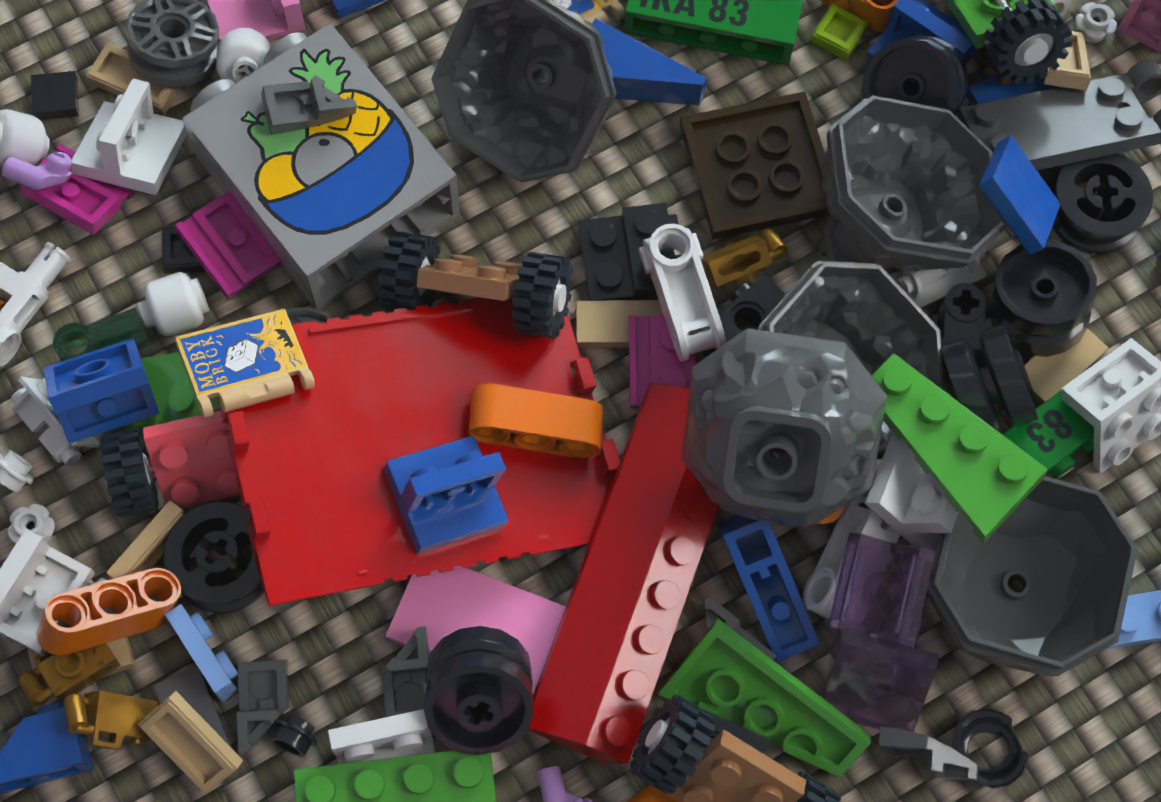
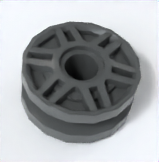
M144 0L129 13L126 24L128 38L127 54L131 67L140 77L156 85L182 87L193 85L207 78L216 68L219 26L215 14L204 3L198 0Z

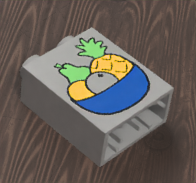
M331 23L309 37L304 33L296 32L281 38L267 52L264 58V66L236 84L230 79H222L208 85L194 99L191 105V113L183 117L199 162L224 193L228 191L232 193L281 259L283 269L317 310H321L381 269L379 264L380 259L384 260L385 258L383 254L385 245L389 246L388 239L390 236H394V232L399 231L429 236L460 215L457 175ZM316 75L325 81L324 87L343 99L349 96L356 101V113L348 117L306 129L270 134L261 92L262 87L266 85L305 81L311 83V79Z

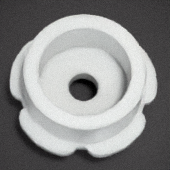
M1087 3L1080 8V14H1077L1075 17L1076 32L1083 33L1085 41L1090 43L1103 41L1107 36H1111L1117 27L1113 10L1104 4ZM1094 18L1098 19V20L1100 21V23L1094 21L1093 19H1094Z
M11 450L6 455L0 454V483L12 491L19 492L26 482L29 484L33 482L32 476L28 474L32 465Z
M32 504L28 508L22 506L16 509L10 516L11 526L8 528V536L11 541L16 544L25 529H27V524L33 522L35 527L30 531L43 537L48 542L53 535L55 522L53 518L49 517L47 508L39 504Z

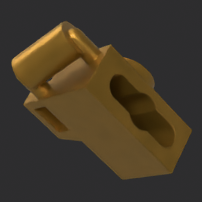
M766 228L757 235L746 234L725 243V247L703 255L701 262L709 284L719 287L732 281L734 285H740L758 277L757 270L773 264V260L784 258L788 253V248L772 228Z
M107 643L67 655H54L46 651L44 656L38 655L33 658L37 668L23 673L19 678V684L30 704L34 707L44 705L54 695L60 702H63L67 696L78 694L121 665ZM41 676L44 677L49 685L46 689L39 678Z
M101 690L85 693L84 697L80 694H72L63 701L68 731L72 734L87 735L88 746L117 750L120 748L123 740L130 741L131 744L135 745L153 741L138 724L159 705V701ZM98 737H108L109 742L98 741Z

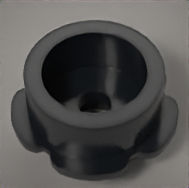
M289 715L286 721L282 719L275 720L274 725H276V729L270 740L281 749L293 755L305 757L310 746L317 745L316 738L311 735L314 727L304 719L295 715Z

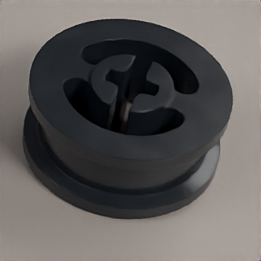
M1119 153L1065 164L1051 188V191L1061 204L1052 226L1053 229L1066 243L1076 249L1089 253H1110L1126 246L1133 240L1142 224L1146 221L1153 205V191L1147 175L1134 161ZM1087 182L1085 187L1076 186L1077 184ZM1114 216L1123 218L1122 220L1111 222Z
M213 502L198 506L179 519L166 541L164 553L166 570L173 573L180 581L181 594L192 605L201 610L211 613H232L253 604L264 593L253 550L251 561L245 570L246 559L243 548L245 545L251 544L247 529L250 512L249 510H243L242 506L228 502ZM204 538L213 551L221 556L228 554L233 563L243 571L245 570V572L237 578L229 565L218 559L213 561L208 552L197 544ZM195 548L198 568L190 572V559ZM217 584H227L223 586H215Z

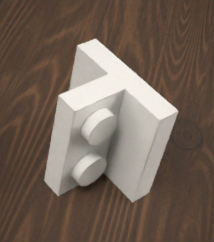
M132 79L124 95H118L115 104L103 102L72 158V174L156 195L188 134L184 121L154 114L150 83Z
M892 433L865 504L920 553H934L938 534L952 532L959 511L956 512L944 497L945 491L930 473L926 474L915 461V454L904 440L898 439Z
M25 529L0 568V637L8 641L12 639L44 656L46 651L37 642L36 633L47 602L60 593L86 587L94 576V571L50 547L43 537ZM54 621L60 627L64 624V621Z

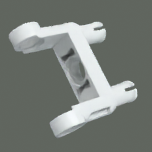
M50 242L44 245L42 251L25 272H16L0 262V297L7 301L0 311V367L9 363L15 356L21 344L22 330L48 299L49 291L47 288L71 260L59 247H56L54 250L55 246Z

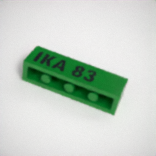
M628 0L625 11L624 33L789 66L803 0Z
M1061 390L1036 409L1039 420L1019 427L1013 426L1002 434L1046 467L1048 470L1045 476L1050 475L1054 479H1058L1076 463L1071 457L1081 449H1084L1087 454L1094 451V427L1061 399Z

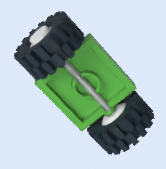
M944 0L975 48H985L987 55L1002 77L1007 81L1011 79L1013 83L1020 84L1023 78L1027 84L1034 81V75L1036 74L1040 79L1048 76L1045 70L1051 67L1055 71L1060 66L1057 59H1066L1069 53L1065 48L1072 47L1071 29L1051 0Z

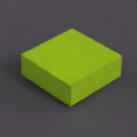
M832 3L813 32L810 42L848 61L866 32L869 22Z

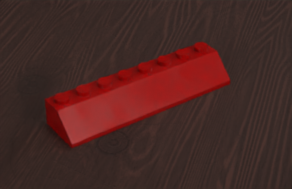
M657 382L649 383L533 694L534 712L528 731L602 764L629 763L719 507L717 503H713L699 481L681 460L689 389Z

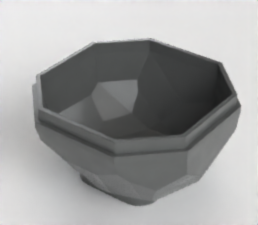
M1045 476L984 544L973 533V526L960 510L952 532L938 534L926 584V592L945 629L961 652L987 663L1053 677L1063 674L1119 641L1138 549L1100 491ZM1008 579L1018 580L1022 585V591L1013 592L1008 587Z

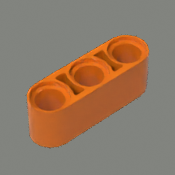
M480 384L472 389L468 435L474 436L478 442L575 458H590L597 456L601 451L603 406L596 401L500 384Z
M153 568L60 593L52 597L46 604L36 633L37 642L42 649L50 654L67 655L159 628L168 621L165 614L174 609L180 597V581L173 573L166 569ZM147 595L155 596L162 602L153 601ZM101 608L112 609L117 615L108 614ZM54 621H64L71 625L72 628L60 627Z

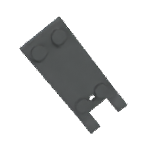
M1143 60L1133 65L1127 73L1091 80L1087 91L1057 87L959 108L958 119L993 153L999 141L1012 135L1036 170L1161 144V109L1154 117L1148 118L1138 99L1148 100L1161 93V69L1155 61Z

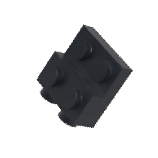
M666 203L622 208V215L578 220V232L589 301L659 300L651 274L645 273L639 248L643 247V240L651 238L657 228L665 224L679 225L676 214L668 215ZM665 248L660 251L661 255L668 259H677L682 256L681 254L675 255L674 248Z

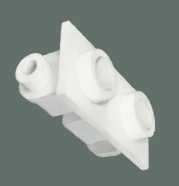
M983 250L970 264L964 267L930 270L913 267L909 271H896L890 274V276L920 308H923L946 297L951 288L958 284H974L986 278L988 275L980 264V260L985 258V251Z
M20 377L18 379L24 388L19 389L12 395L11 400L14 402L13 410L32 432L38 433L47 423L49 428L38 439L58 463L64 462L66 466H71L80 459L81 453L78 450L81 447L98 448L100 446V443L94 436L68 444L58 415L54 414L48 399L45 378Z

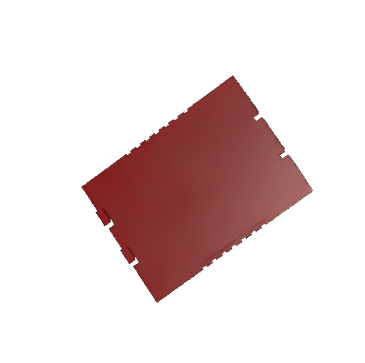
M480 297L459 300L458 304L444 302L437 303V307L429 308V305L416 306L415 310L407 311V308L395 309L393 313L385 314V311L371 313V316L367 317L359 314L349 316V319L341 320L338 317L326 319L325 323L310 321L291 324L308 368L313 374L315 388L304 390L299 374L290 376L294 385V394L226 413L223 412L219 397L217 396L223 424L229 423L230 427L227 443L243 510L249 509L250 512L247 529L256 567L269 606L381 585L387 579H393V582L406 580L408 575L416 574V577L431 575L430 571L439 570L440 573L453 571L454 566L461 565L462 568L477 566L476 562L480 561L489 564L499 562L501 557H507L510 560L522 557V553L529 552V555H536L590 544L620 463L613 438H605L603 428L601 455L590 458L568 457L476 441L483 456L499 452L506 467L495 488L509 521L505 527L417 554L383 469L389 460L470 437L468 431L472 389L480 384H500L594 401L592 392L597 387L589 358H581L569 316H564L565 325L563 329H560V335L555 337V339L517 333V329H514L513 326L515 320L512 319V311L515 305H512V298L500 301ZM572 368L576 370L575 376H573Z

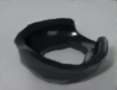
M990 709L971 711L957 724L953 732L952 748L970 759L968 746L972 737L979 733H1000L1007 742L1009 754L1004 758L1001 765L995 769L987 770L979 767L978 781L975 782L992 789L1011 785L1022 776L1028 762V753L1023 751L1018 737L1013 730L1012 718L1003 712Z

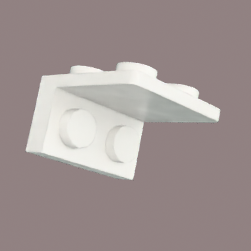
M1132 338L1061 388V399L1094 427L1093 467L1100 473L1113 464H1122L1129 458L1133 450L1147 439L1153 440L1161 435V361Z
M424 709L328 730L331 749L337 757L338 764L436 753L432 732L427 726Z

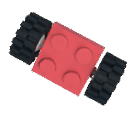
M220 411L213 412L214 415L208 418H203L199 415L144 427V434H142L140 428H134L100 437L101 462L105 470L103 473L105 480H107V490L109 496H111L112 506L115 508L116 515L119 518L158 510L159 500L157 497L158 490L155 485L156 478L165 505L171 500L180 508L240 495L227 443L230 427L229 423L223 424Z

